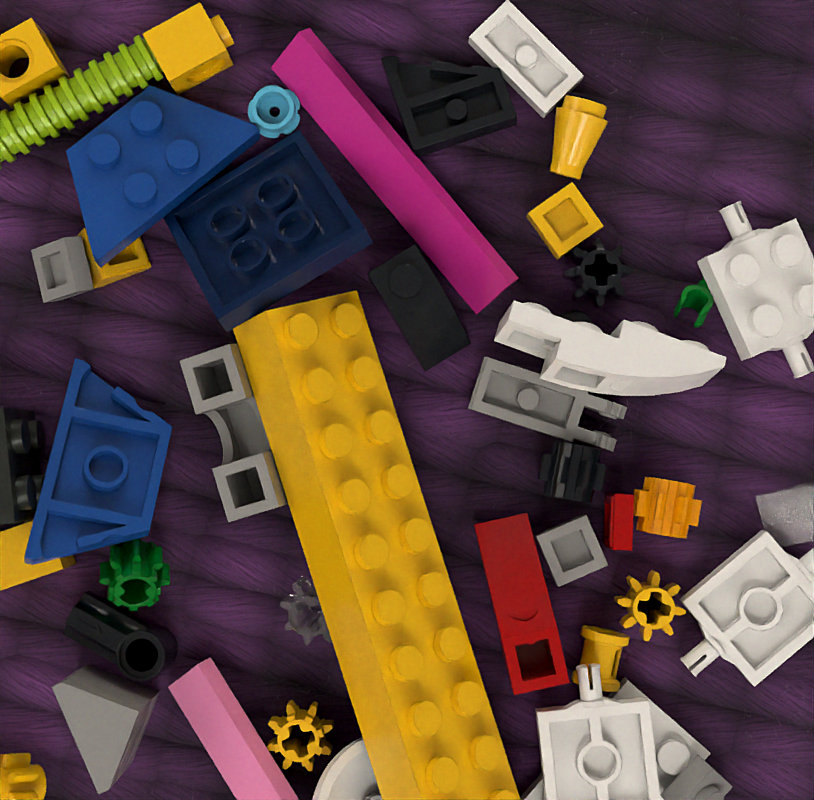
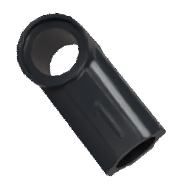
M92 591L84 593L79 602L73 607L65 622L63 632L65 636L117 664L120 671L129 679L135 681L149 680L168 669L176 660L178 644L174 634L168 628L158 624L150 625ZM140 639L150 640L155 645L158 651V659L155 665L145 664L140 659L137 652Z

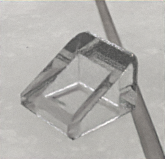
M805 483L756 496L764 530L773 537L780 547L814 541V483Z

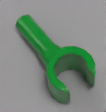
M704 277L697 285L687 286L682 291L673 312L674 317L677 318L682 308L689 307L697 311L699 316L693 326L694 328H698L704 323L714 302Z

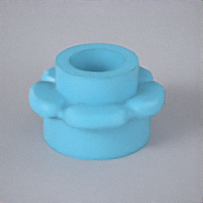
M268 85L261 88L253 100L250 101L248 117L250 122L256 124L260 130L259 134L266 138H278L279 134L288 135L297 128L300 122L298 114L300 102L291 90H284L277 85ZM274 107L280 110L279 115L276 117L270 115V110Z

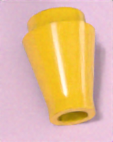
M565 95L562 107H556L553 154L549 172L573 179H581L583 169L608 123L604 119L607 106L588 99Z

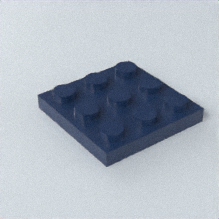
M300 129L188 197L163 217L217 320L226 332H229L373 243L366 228Z

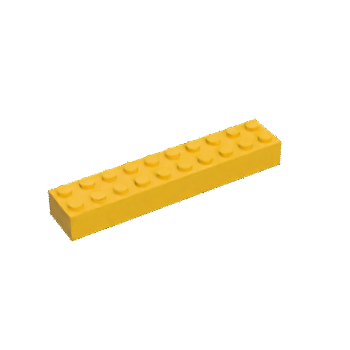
M357 290L266 310L233 328L382 800H520Z

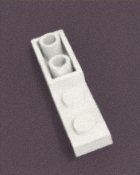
M515 300L500 320L494 338L496 342L545 359L539 379L569 388L621 396H653L676 393L703 386L725 367L727 358L709 351L700 342L692 340L681 341L662 334L654 326L645 322L623 320L610 335H607L594 324L572 322L551 314L542 305L520 303Z

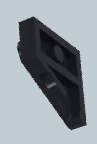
M396 56L381 58L382 67L411 150L417 157L517 125V114L500 68L476 65L469 68H461L453 63L432 60L431 66L399 63V57Z

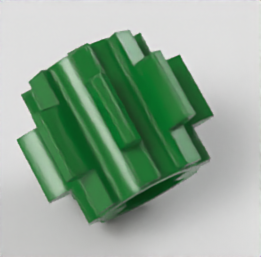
M138 538L110 546L109 561L100 563V583L108 585L107 599L109 601H113L118 607L120 605L129 607V611H138V607L145 605L150 607L160 600L161 586L170 584V564L163 562L162 547H157L152 541L147 543Z

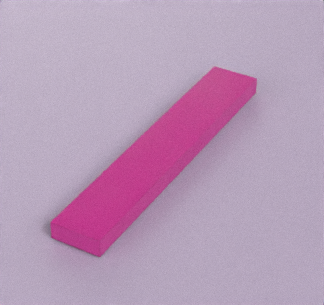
M310 28L299 31L271 66V69L285 86L298 97L300 104L477 315L519 278Z

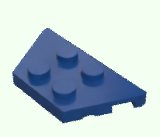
M150 85L66 150L95 262L100 267H103L260 140V130L254 124Z
M76 358L74 360L24 556L26 564L35 565L149 536L172 426L152 411L141 409L137 405L135 398L119 386L115 389L91 372V366L84 360Z

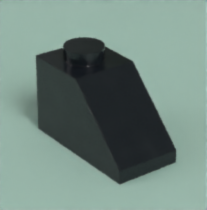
M416 244L368 272L371 285L425 372L471 344L447 295Z

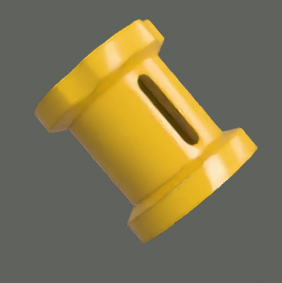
M582 625L580 635L585 640L580 665L585 664L588 668L589 686L591 683L588 664L596 663L600 664L602 691L619 692L620 682L616 679L622 647L628 646L630 636L606 628ZM575 670L572 673L571 680L579 685L578 673Z

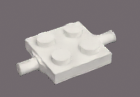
M738 201L719 210L733 240L728 242L722 250L697 261L698 266L741 361L765 351H778L782 349L794 374V379L802 377L814 371L813 362L803 342L814 331L813 254L796 218L772 229L753 230L741 205V201Z
M761 530L679 599L698 621L702 635L705 638L684 657L680 658L695 677L717 657L721 656L723 659L734 664L755 687L814 637V547L803 557L797 559L784 552L767 531Z
M585 664L576 666L580 699L567 705L535 708L545 800H661L649 699L647 697L615 700L603 697L600 664H588L590 686L587 666Z

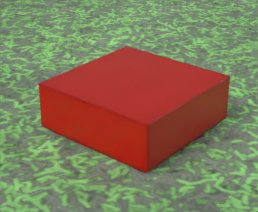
M607 492V495H604L603 544L612 550L632 551L633 494Z

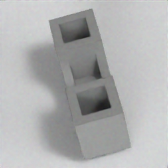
M227 344L180 360L195 414H206L215 424L221 438L223 462L221 466L212 468L228 522L287 505L288 501L238 344Z

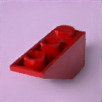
M522 513L474 524L507 676L513 694L518 695L570 683L559 632L528 514Z

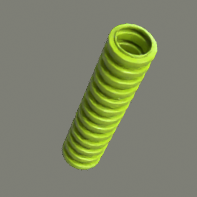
M136 35L133 37L134 44L128 47L125 43L118 45L119 52L112 55L108 51L103 54L105 60L99 63L95 59L88 62L89 69L85 71L81 68L75 69L73 71L74 77L69 80L66 76L59 78L60 85L53 87L51 84L46 85L43 88L44 94L40 96L36 92L30 94L29 102L24 104L19 100L14 103L15 110L11 112L6 109L1 110L0 169L2 161L6 160L9 163L17 159L16 153L20 151L24 155L30 153V146L34 143L40 147L46 143L45 137L51 135L53 138H57L60 136L61 128L66 127L68 130L75 128L74 121L79 118L85 122L90 119V112L95 110L98 114L104 111L103 105L110 102L113 106L118 104V97L122 94L130 97L134 95L133 88L140 86L142 89L149 86L147 82L153 77L157 81L163 79V71L145 38L142 39L140 35Z

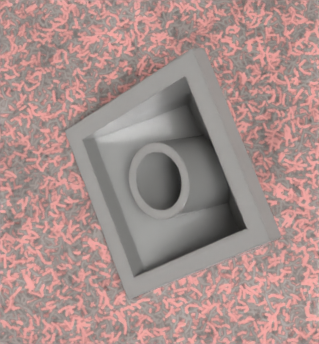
M88 664L52 686V689L97 793L101 794L109 790L133 763L160 691Z

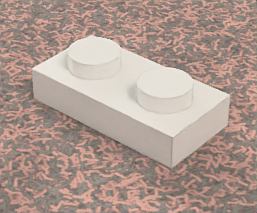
M506 0L469 36L468 43L493 68H500L503 79L542 118L546 117L584 77L509 0Z

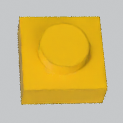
M573 182L526 215L556 260L594 235L604 226Z

